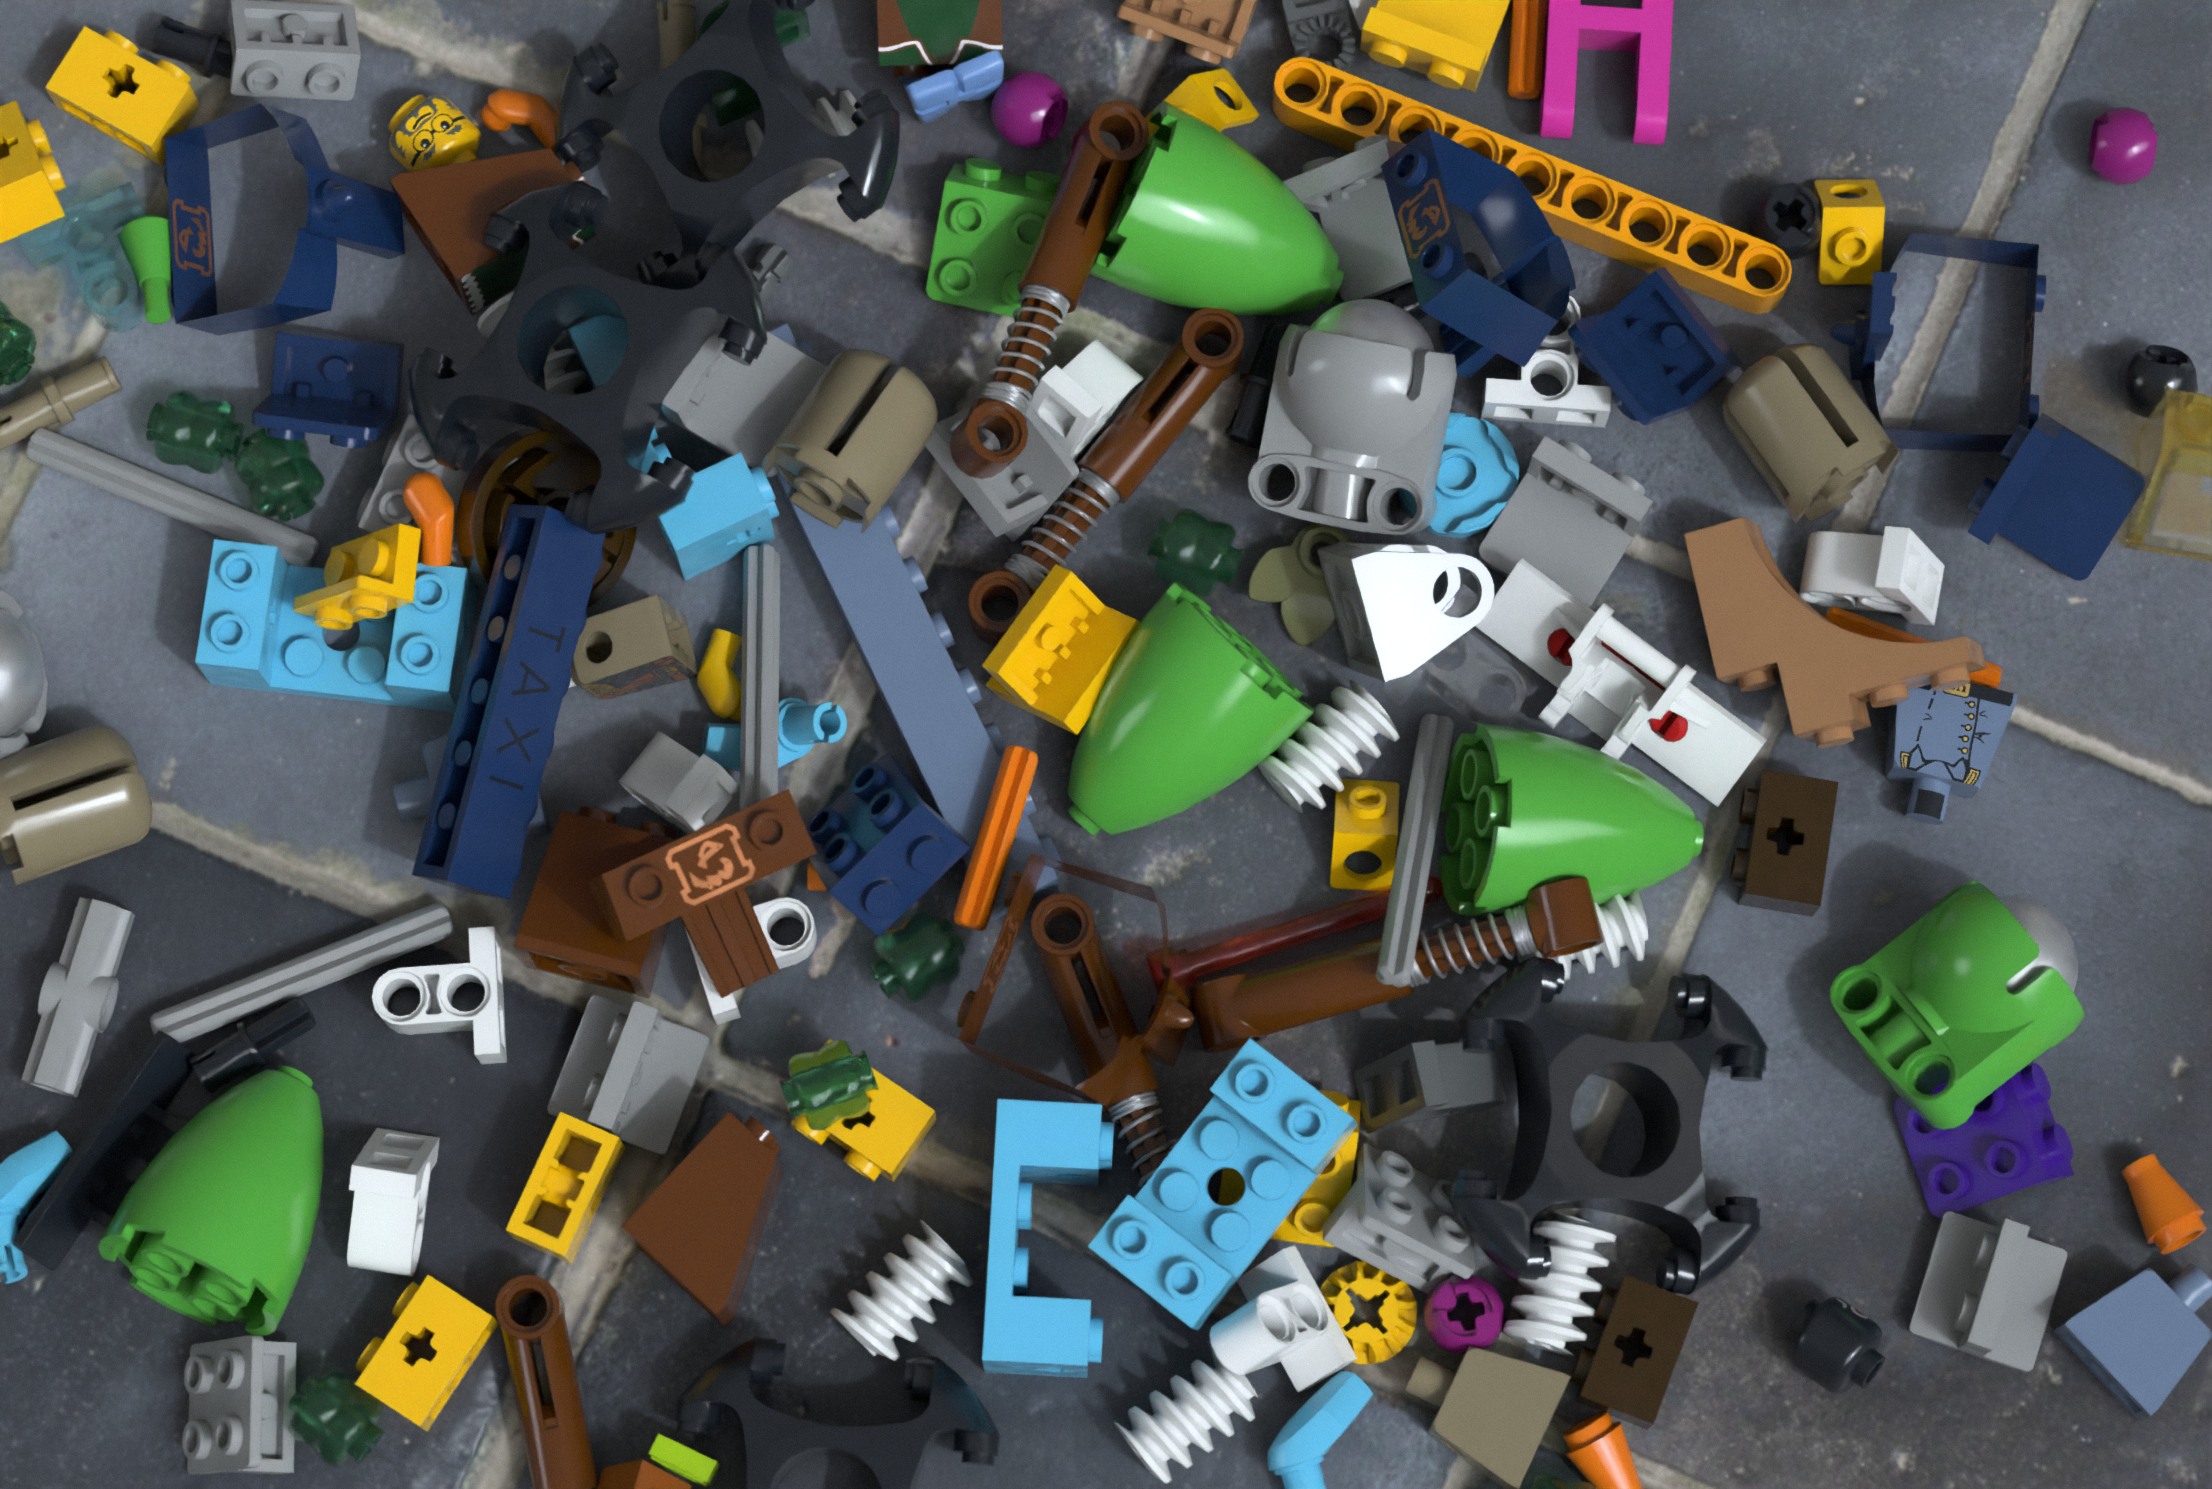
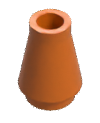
M2150 1154L2136 1160L2121 1172L2128 1184L2147 1243H2155L2161 1254H2168L2184 1247L2206 1231L2207 1228L2200 1218L2204 1210L2161 1166L2155 1154Z
M1607 1410L1582 1420L1563 1433L1562 1437L1568 1446L1564 1454L1595 1489H1644L1640 1483L1621 1421L1613 1422Z

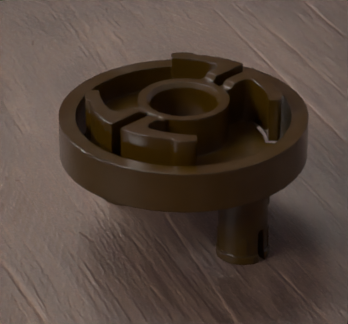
M533 427L510 433L484 452L475 463L464 483L456 516V535L460 555L476 588H479L485 595L487 594L510 504L547 506L550 502L558 500L565 513L571 496L577 490L583 491L589 485H597L601 477L600 460L563 436ZM522 455V457H521L520 459H518L516 462H514L513 464H511V465L501 474V472L503 471V469H504L512 460H514L515 458H517V457H519V456ZM637 526L606 533L602 547V564L595 575L587 608L603 598L624 572L634 548Z

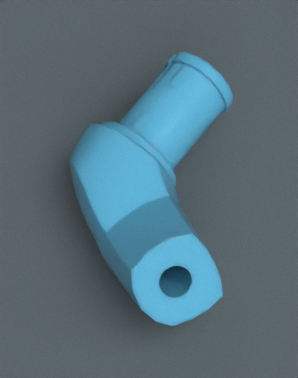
M790 697L779 700L778 768L804 756L816 743L829 744L839 741L847 729V719L842 708L839 705L831 707L832 702L811 706L800 698ZM706 723L699 757L705 754L724 769L740 772L741 724Z
M51 1131L10 1154L0 1163V1273L4 1272L5 1284L19 1281L28 1275L23 1252L13 1246V1241L19 1233L18 1224L28 1214L37 1196L51 1187L60 1174L64 1163L73 1155V1150L57 1131Z
M1349 1371L1338 1372L1301 1406L1277 1434L1268 1449V1471H1274L1275 1476L1281 1475L1285 1489H1327L1320 1462L1324 1461L1323 1455L1329 1451L1333 1443L1346 1431L1371 1399L1373 1393L1363 1380Z

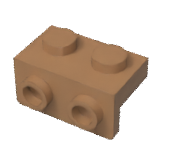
M1126 0L1120 4L1116 16L1130 21L1127 30L1137 36L1155 42H1162L1164 35H1168L1186 42L1185 52L1189 55L1207 62L1219 64L1222 56L1232 59L1240 53L1258 0Z

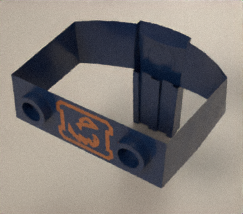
M260 103L165 138L167 165L164 170V180L169 198L173 269L171 300L175 308L176 324L215 335H224L276 326L331 311L337 277V244L386 259H392L405 254L403 216L395 193L331 172L316 135L305 118ZM280 127L287 138L295 160L304 166L308 198L306 227L299 228L292 261L273 303L217 315L208 149Z
M1427 128L1381 165L1420 309L1443 322L1439 326V330L1445 338L1444 348L1446 352L1455 354L1458 375L1471 378L1497 353L1525 367L1543 340L1564 315L1569 302V292L1576 289L1575 278L1567 251L1561 238L1553 233L1541 209L1512 170ZM1449 202L1471 214L1504 271L1496 275L1491 281L1468 269Z
M1912 233L1902 247L1895 262L1906 251L2028 268L2019 424L2031 430L2039 417V395L2030 394L2035 312H2042L2046 296V276L2037 274L2039 244ZM1894 263L1887 272H1873L1864 309L1855 312L1854 320L1836 323L1830 331L1831 337L1834 340L1849 346L1851 379L1860 380L1868 408L1898 449L2002 452L2012 435L1947 434L1884 428L1876 401L1874 384L1875 361L1881 360L1893 335L1894 325H1890V318L1895 310L1896 296H1892V289L1897 281V273L1890 272Z

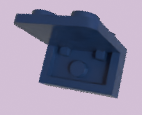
M1665 267L1654 270L1612 310L1579 319L1567 330L1570 338L1575 343L1573 348L1579 360L1587 368L1598 372L1614 391L1612 397L1619 410L1631 420L1639 421L1643 425H1649L1691 410L1742 364Z
M280 328L276 332L271 394L253 410L252 424L268 427L267 434L279 439H303L307 432L329 435L330 443L340 447L363 448L368 446V440H377L398 417L405 344Z
M2042 413L2031 430L2019 424L2000 457L2010 464L1998 483L1986 477L1967 507V510L1977 515L1967 532L1988 545L1996 533L2070 578L2081 581L2088 578L2143 492L2146 486V479L2138 470Z
M885 754L876 762L862 767L854 776L851 786L831 806L818 810L806 825V830L817 852L810 856L809 859L827 891L877 936L883 934L970 849L964 837L921 799L900 763L890 754Z

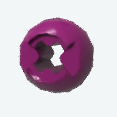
M1030 70L1019 72L1011 79H1005L996 91L991 106V120L998 133L1011 145L1028 149L1040 147L1048 140H1054L1061 131L1067 117L1068 99L1060 85L1048 74Z
M2130 107L2111 108L2095 118L2090 135L2088 160L2093 162L2091 168L2096 172L2100 180L2118 186L2135 184L2151 173L2156 154L2157 132L2153 130L2154 124L2149 120L2145 112Z
M1453 1274L1440 1280L1429 1291L1423 1307L1424 1324L1430 1338L1442 1349L1456 1355H1465L1468 1347L1482 1350L1488 1349L1499 1338L1505 1323V1305L1498 1290L1486 1279L1474 1274L1469 1279ZM1457 1298H1465L1468 1307H1479L1482 1315L1475 1318L1471 1331H1464L1460 1321L1450 1322L1447 1317V1313L1454 1310Z

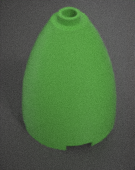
M1166 101L1161 102L1153 110L1149 122L1158 126L1152 135L1148 137L1146 147L1135 160L1090 275L1127 291L1167 304L1196 310L1204 308L1225 309L1234 315H1284L1313 311L1320 302L1329 305L1339 290L1344 277V271L1337 268L1339 255L1320 224L1305 205L1273 171L1245 148L1204 121Z
M1174 581L1140 621L1114 663L1100 691L1092 714L1082 727L1072 760L1067 795L1074 802L1068 809V812L1084 829L1094 836L1101 829L1111 835H1116L1152 825L1182 813L1216 795L1246 775L1277 750L1315 712V709L1307 702L1304 703L1298 700L1303 693L1269 658L1242 633L1239 634L1217 615L1215 617L1211 615L1209 611L1212 608L1194 592L1177 581Z
M1478 723L1477 731L1474 734L1461 733L1448 762L1440 812L1448 813L1445 839L1451 855L1442 854L1438 859V866L1446 901L1450 908L1458 915L1488 916L1490 913L1494 917H1500L1505 915L1504 910L1506 908L1518 907L1519 904L1523 905L1531 890L1554 882L1581 877L1588 878L1594 903L1601 905L1610 901L1615 895L1620 894L1623 898L1628 897L1636 888L1640 892L1657 885L1685 869L1692 857H1697L1700 854L1704 831L1702 822L1699 819H1695L1694 812L1690 806L1663 784L1619 759L1565 738L1527 729Z
M279 1066L277 1071L264 1070L232 1087L201 1110L171 1138L148 1164L127 1193L99 1242V1252L102 1258L115 1262L116 1258H118L133 1274L129 1281L131 1286L173 1311L214 1328L218 1320L232 1322L234 1320L247 1323L245 1330L251 1335L265 1336L272 1334L276 1330L299 1280L311 1244L319 1209L324 1167V1131L320 1101L317 1093L311 1088L313 1085L312 1080L299 1070L288 1066Z

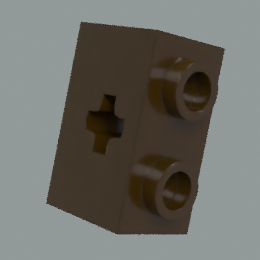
M1763 769L1755 782V787L1744 786L1739 810V823L1749 825L1746 849L1735 848L1729 881L1730 885L1740 886L1738 905L1810 917L1814 916L1822 901L1838 782ZM1777 829L1786 831V842L1793 844L1786 855L1776 854L1777 844L1770 840Z
M1626 1274L1619 1281L1617 1289L1606 1285L1592 1319V1322L1603 1326L1594 1349L1583 1345L1570 1378L1571 1383L1580 1386L1575 1402L1600 1412L1607 1410L1610 1416L1648 1430L1654 1425L1698 1302ZM1632 1334L1640 1337L1637 1349L1646 1353V1359L1638 1357L1628 1366L1621 1363L1623 1351L1615 1347L1614 1344L1615 1342L1623 1343Z

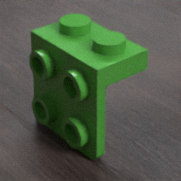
M978 158L966 159L965 164L955 162L945 180L926 285L927 295L934 301L1013 317V312L1021 307L1019 303L1021 294L1017 289L1018 283L1061 177L1042 171H1029L1026 173V177L1001 172L1002 166L1000 164Z

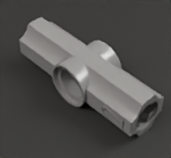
M79 898L69 932H67L59 962H53L42 984L38 1001V1015L41 1019L21 1081L53 1093L77 1098L82 1087L84 1074L90 1062L97 1034L103 1033L107 1028L115 1008L119 990V981L115 977L135 918L131 911L99 900Z

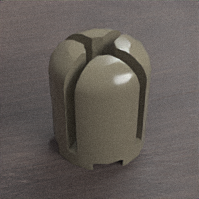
M1815 343L1787 345L1776 350L1773 356H1765L1751 365L1735 381L1727 393L1722 407L1724 424L1796 524L1803 514L1809 522H1813L1854 498L1850 491L1866 479L1869 474L1868 470L1876 465L1879 471L1884 474L1897 460L1900 453L1830 354Z
M850 348L836 355L762 459L766 475L775 466L780 475L795 489L789 498L793 504L813 518L835 529L838 528L843 519L858 524L862 523L861 533L868 529L933 435L931 431L937 424L938 409L936 402L924 382L905 366L901 367L889 382V378L885 374L892 365V358L876 351Z
M95 724L28 747L0 759V849L7 866L17 862L20 863L21 868L12 871L15 886L137 844L147 835L153 815L150 794L143 774L138 772L136 766L138 764L131 744L113 727Z

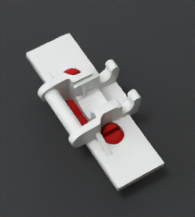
M1522 558L1495 595L1487 615L1475 626L1558 688L1557 694L1543 709L1538 718L1554 729L1567 713L1571 714L1607 741L1600 751L1616 759H1620L1632 743L1718 807L1767 740L1692 685L1690 681L1697 671L1687 664L1683 668L1679 667L1612 617L1615 610L1607 604H1602L1595 613Z

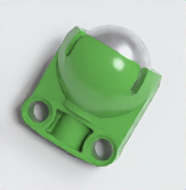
M1977 880L1953 889L1939 900L1931 911L1862 965L1853 966L1841 972L1833 981L1830 989V1001L1869 1061L1903 1101L1932 1127L1943 1130L1956 1128L1965 1123L1973 1114L1978 1103L2043 1052L2054 1048L2072 1034L2086 1015L2073 993L2078 977L2076 948L2071 935L2060 919L2049 909L2031 899L2015 895H1994L1985 885L1978 883ZM1875 1000L1869 1007L1859 1010L1864 1004ZM1948 1083L1941 1092L1930 1095L1936 1087Z

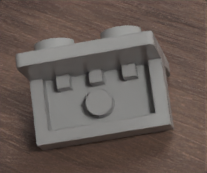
M1030 406L1025 416L1028 430L1026 446L1013 462L992 478L979 479L968 476L957 467L951 456V436L958 425L968 416L971 407L938 422L931 431L933 435L925 447L995 537L1005 533L1012 542L1024 538L1079 474L1077 465ZM982 428L977 430L978 438L984 447L991 451H1000L999 440L995 434Z
M593 995L588 1001L547 1110L551 1116L556 1118L561 1111L619 1137L624 1143L660 1156H665L670 1149L710 1045V1040L705 1034L664 1020L657 1008L635 1000L632 1007H628L604 997Z
M1363 1144L1357 1152V1181L1323 1224V1240L1427 1294L1440 1280L1447 1278L1451 1272L1464 1279H1469L1476 1270L1474 1240L1462 1225L1450 1203L1452 1182L1444 1179L1436 1180L1418 1171L1405 1158L1395 1152H1382L1369 1144Z
M1951 1211L1946 1212L1941 1218L1908 1325V1332L1911 1335L2021 1372L2031 1371L2037 1358L2067 1259V1252L2062 1248L2027 1237L2030 1226L2006 1218L1996 1226Z
M247 1335L193 1344L191 1346L190 1358L184 1370V1383L189 1392V1417L182 1438L183 1451L187 1457L188 1474L204 1475L220 1472L294 1473L297 1343L264 1341L262 1336Z

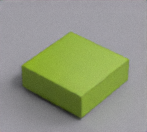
M659 1433L649 1451L650 1459L655 1464L705 1488L708 1486L712 1487L721 1468L717 1461Z

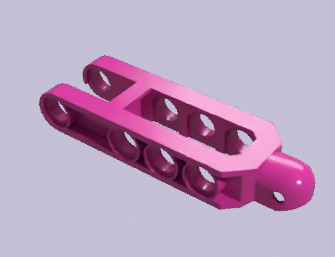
M1547 0L1543 78L1540 94L1539 138L1571 139L1575 110L1578 49L1635 53L1633 100H1637L1632 144L1663 146L1668 118L1674 0H1642L1641 9L1580 5L1581 0Z

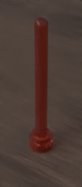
M1428 877L1424 904L1439 899L1443 893L1442 882L1437 877ZM1391 888L1189 953L1185 947L1174 950L1172 945H1169L1168 967L1172 968V977L1186 994V987L1196 984L1197 976L1385 917ZM1163 947L1146 953L1149 971L1158 996L1161 991L1160 984L1162 979H1165L1161 971Z

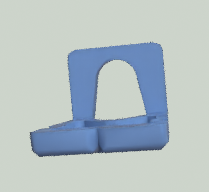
M993 50L963 62L953 70H944L929 77H900V80L919 122L928 124L957 106L958 102L962 100L984 101L994 97L1003 80L1004 61L1000 51Z

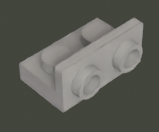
M230 0L228 22L233 57L230 76V91L232 95L344 101L354 98L361 56L354 5Z

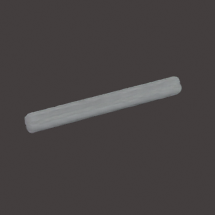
M37 428L28 443L26 456L36 463L229 541L277 546L289 565L311 567L318 555L320 543L310 535L47 429Z
M770 544L749 546L743 554L739 811L778 794L781 556L775 551L774 546Z
M1429 713L1424 715L1420 722L1376 970V978L1383 985L1392 984L1400 988L1408 985L1411 979L1454 731V723L1448 716H1437Z
M443 902L433 903L156 1012L150 1017L153 1034L155 1035L156 1032L163 1031L179 1043L450 937L455 932L454 923L448 908Z

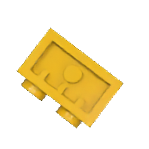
M398 523L332 547L331 554L324 568V582L327 587L294 598L293 611L315 617L314 624L318 627L329 630H348L357 621L366 618H384L387 616V611L413 603L421 529Z

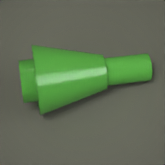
M143 215L122 228L119 240L139 287L143 290L145 319L153 324H161L167 322L171 316L168 293L173 276L170 220L159 215Z

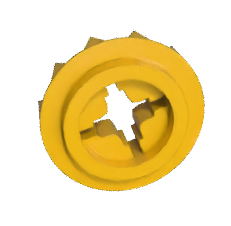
M1354 1261L1332 1272L1319 1289L1357 1357L1351 1363L1370 1365L1389 1360L1397 1355L1412 1337L1417 1320V1301L1407 1283L1371 1264ZM1348 1290L1355 1297L1359 1296L1366 1302L1373 1297H1380L1383 1293L1388 1296L1382 1301V1306L1377 1312V1316L1382 1322L1381 1327L1386 1331L1384 1335L1377 1327L1373 1328L1366 1322L1358 1327L1353 1326L1348 1332L1344 1330V1327L1350 1323L1349 1318L1352 1317L1355 1311L1354 1306L1350 1302L1351 1297L1346 1293Z

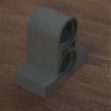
M1434 1040L1411 1043L1353 1072L1367 1134L1389 1131L1404 1123L1477 1112L1507 1102L1496 1050L1494 1049V1053L1491 1054L1467 1053L1462 1051V1042L1435 1045Z

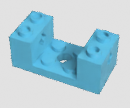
M607 315L595 316L568 329L579 363L587 375L592 390L607 382L623 362L629 342L627 321L625 319ZM653 428L642 462L641 472L645 474L648 473L653 461L663 463L666 457L672 458L664 442L653 447L651 441L658 438L655 428ZM740 452L695 473L692 477L694 483L685 498L686 502L668 513L655 518L686 581L743 554L749 546H760L775 539L771 519L780 514L774 502L776 497L763 469L759 465L749 470Z
M214 539L195 660L196 665L211 685L455 713L467 668L477 599V590L468 574L467 568L452 566L434 567L417 563L413 603L387 611V616L384 618H366L355 622L360 628V636L357 643L348 650L336 651L326 644L328 629L315 625V617L293 611L294 598L327 587L324 582L323 568L288 565L277 546Z
M1251 1038L1248 1039L1210 1088V1091L1214 1094L1213 1098L1134 1198L1128 1194L1088 1245L1091 1250L1190 1328L1198 1331L1358 1126L1353 1117ZM1224 1168L1238 1171L1245 1181L1243 1197L1237 1203L1230 1206L1216 1204L1208 1192L1210 1178L1215 1172Z
M997 1099L982 1354L984 1372L1088 1378V1362L1101 1363L1103 1317H1091V1300L1015 1296V1293L1027 1294L1029 1248L1018 1247L1019 1229L1031 1230L1033 1183L1027 1182L1098 1186L1099 1169L1112 1170L1114 1122H1102V1104Z

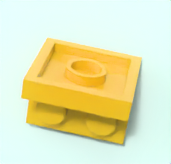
M1055 564L982 666L992 675L986 686L998 698L1077 735L1090 718L1100 691L1114 663L1140 622L1105 606L1072 571Z

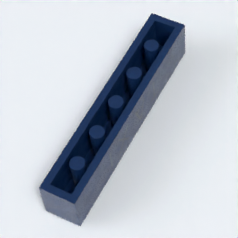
M510 504L414 864L413 876L472 894L510 900L513 885L521 871V854L529 824L537 810V794L545 763L554 746V729L560 706L570 685V669L578 638L586 625V608L593 581L603 560L602 547L606 533L591 535L589 532L574 526L571 520L566 519L564 512L547 506Z

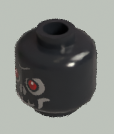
M1831 1297L1821 1303L1815 1299L1808 1302L1793 1320L1785 1336V1341L1791 1345L1789 1351L1790 1363L1833 1394H1840L1855 1383L1861 1388H1865L1875 1378L1885 1361V1356L1878 1352L1882 1340L1881 1328L1874 1321L1838 1297Z

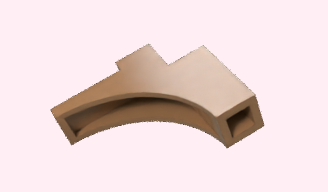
M1745 517L1684 534L1717 679L1732 686H1739L1741 692H1752L1777 684L1776 675L1780 674L1794 736L1810 743L1816 742V746L1819 749L1847 744L1854 740L1853 731L1871 727L1866 707L1867 701L1871 702L1873 708L1895 705L1909 699L1908 690L1931 684L1933 691L1957 688L1970 682V673L1987 669L1981 644L1966 636L1937 642H1890L1865 637L1838 627L1819 614L1795 591L1775 563L1763 538L1761 526Z

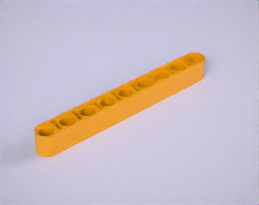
M1306 57L1292 58L1282 64L1276 72L1272 97L1274 114L1281 123L1296 131L1353 153V145L1368 137L1387 135L1391 141L1402 143L1399 136L1405 131L1414 129L1423 132L1429 128L1512 170L1518 178L1533 176L1539 179L1545 186V191L1532 197L1544 214L1553 233L1561 238L1650 274L1656 269L1665 267L1680 286L1747 313L1763 314L1776 308L1788 287L1792 274L1790 259L1783 250L1771 243L1317 60ZM1295 84H1304L1311 87L1317 96L1309 102L1298 103L1289 99L1285 94V90ZM1351 107H1362L1368 110L1374 119L1367 125L1355 126L1348 123L1343 118L1342 113ZM1580 199L1593 200L1601 207L1603 214L1595 219H1585L1575 213L1571 204ZM1638 222L1650 223L1659 231L1660 238L1655 242H1641L1634 238L1629 227ZM1696 245L1707 246L1717 255L1718 262L1709 266L1698 265L1688 256L1687 249ZM1755 268L1764 269L1772 275L1776 285L1765 290L1755 288L1746 279L1745 272Z

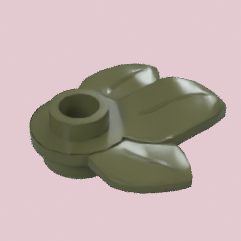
M1314 523L1303 528L1296 535L1291 546L1278 547L1267 551L1257 562L1249 579L1248 598L1262 603L1280 602V615L1283 626L1290 638L1298 646H1305L1317 640L1327 631L1335 619L1322 566L1315 564L1310 557L1312 546L1322 545L1326 547L1339 542H1350L1347 535L1335 526Z

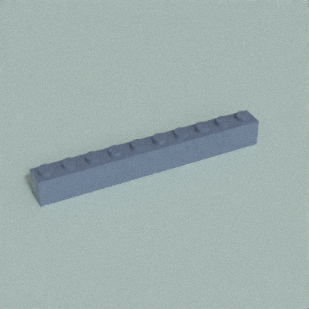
M787 323L769 331L771 334L817 360L808 339L803 337L796 341ZM778 472L774 475V478L936 813L962 835L970 847L959 859L967 873L1001 764L1000 760H1002L1006 748L1005 742L994 722L983 726L973 705L982 701L979 689L968 667L965 666L956 670L946 650L955 645V642L940 611L929 615L919 593L928 590V586L913 555L902 560L892 539L901 535V531L888 503L885 502L864 533H861L862 523L858 524L845 519L835 529L813 518L793 504L789 498L795 489ZM1030 793L1027 796L989 922L1007 915L1009 909L1004 907L1007 886L1016 871L1024 872L1031 854L1062 862L1049 834L1038 838L1028 818L1029 815L1037 812ZM1044 866L1030 904L1058 891V877L1055 872L1059 870Z

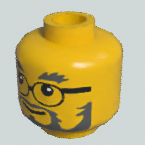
M423 95L415 96L395 113L388 125V130L392 133L389 139V151L409 172L479 160L475 156L481 139L479 129L449 99L442 95L429 98Z

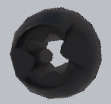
M1798 184L1773 185L1764 190L1753 201L1748 212L1750 235L1777 246L1785 252L1790 260L1802 258L1820 245L1822 234L1821 202L1810 189ZM1789 212L1795 214L1798 217L1795 227L1791 226L1785 232L1776 227L1779 217L1783 218Z
M2149 345L2146 350L2134 352L2125 358L2118 374L2120 396L2126 408L2136 415L2149 419L2167 420L2170 414L2181 413L2191 406L2198 390L2196 368L2191 358L2183 351L2169 346Z

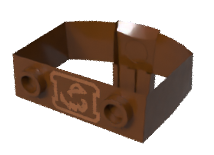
M789 789L587 882L617 944L626 942L680 917L718 996L724 998L741 988L750 986L769 975L780 972L744 887L808 858L817 852Z
M1031 854L1024 872L1016 871L1007 886L1004 907L1008 908L1009 911L977 992L973 990L968 991L961 1004L957 1025L963 1029L959 1040L972 1053L1033 1081L1106 1106L1122 1087L1134 1067L1141 1048L1153 1061L1174 1067L1188 1029L1194 1021L1195 1010L1193 1003L1172 977V968L1168 967V926L1165 905L1152 887ZM1044 866L1155 902L1160 910L1163 949L1161 971L1165 979H1162L1160 984L1161 991L1156 1005H1152L1148 1015L1149 1022L1143 1035L1136 1034L1118 1057L1096 1075L1075 1087L974 1046Z

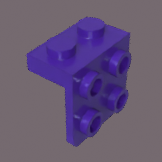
M2033 1061L1978 1103L1969 1119L1956 1128L1943 1130L1932 1127L1908 1106L1901 1097L1897 1098L1894 1103V1113L1932 1215L1942 1218L1948 1211L1958 1214L2022 1189L2051 1184L2074 1175L2070 1160L2073 1158L2071 1141L2064 1128L2060 1124L2055 1123L2047 1101L2051 1097L2050 1084L2045 1072L2037 1063ZM1948 1083L1936 1087L1930 1095L1941 1092Z

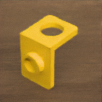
M1225 68L1190 75L1163 100L1204 121L1220 132L1226 128L1252 123L1259 117L1258 111ZM1214 86L1222 89L1229 95L1235 104L1236 110L1229 108L1219 99ZM1152 112L1147 117H1145L1149 130V137L1152 135L1155 128L1158 126L1154 123L1149 122Z
M1872 179L1814 181V193L1820 200L1822 209V234L1819 245L1817 274L1819 282L1823 285L1870 284L1873 272H1881L1885 204L1876 181ZM1854 193L1863 197L1848 199L1834 196V194Z
M1341 778L1345 789L1341 792L1336 791L1330 886L1338 889L1389 892L1391 890L1396 861L1400 786L1396 782ZM1368 851L1377 855L1382 865L1373 873L1357 874L1348 869L1345 860L1354 852Z

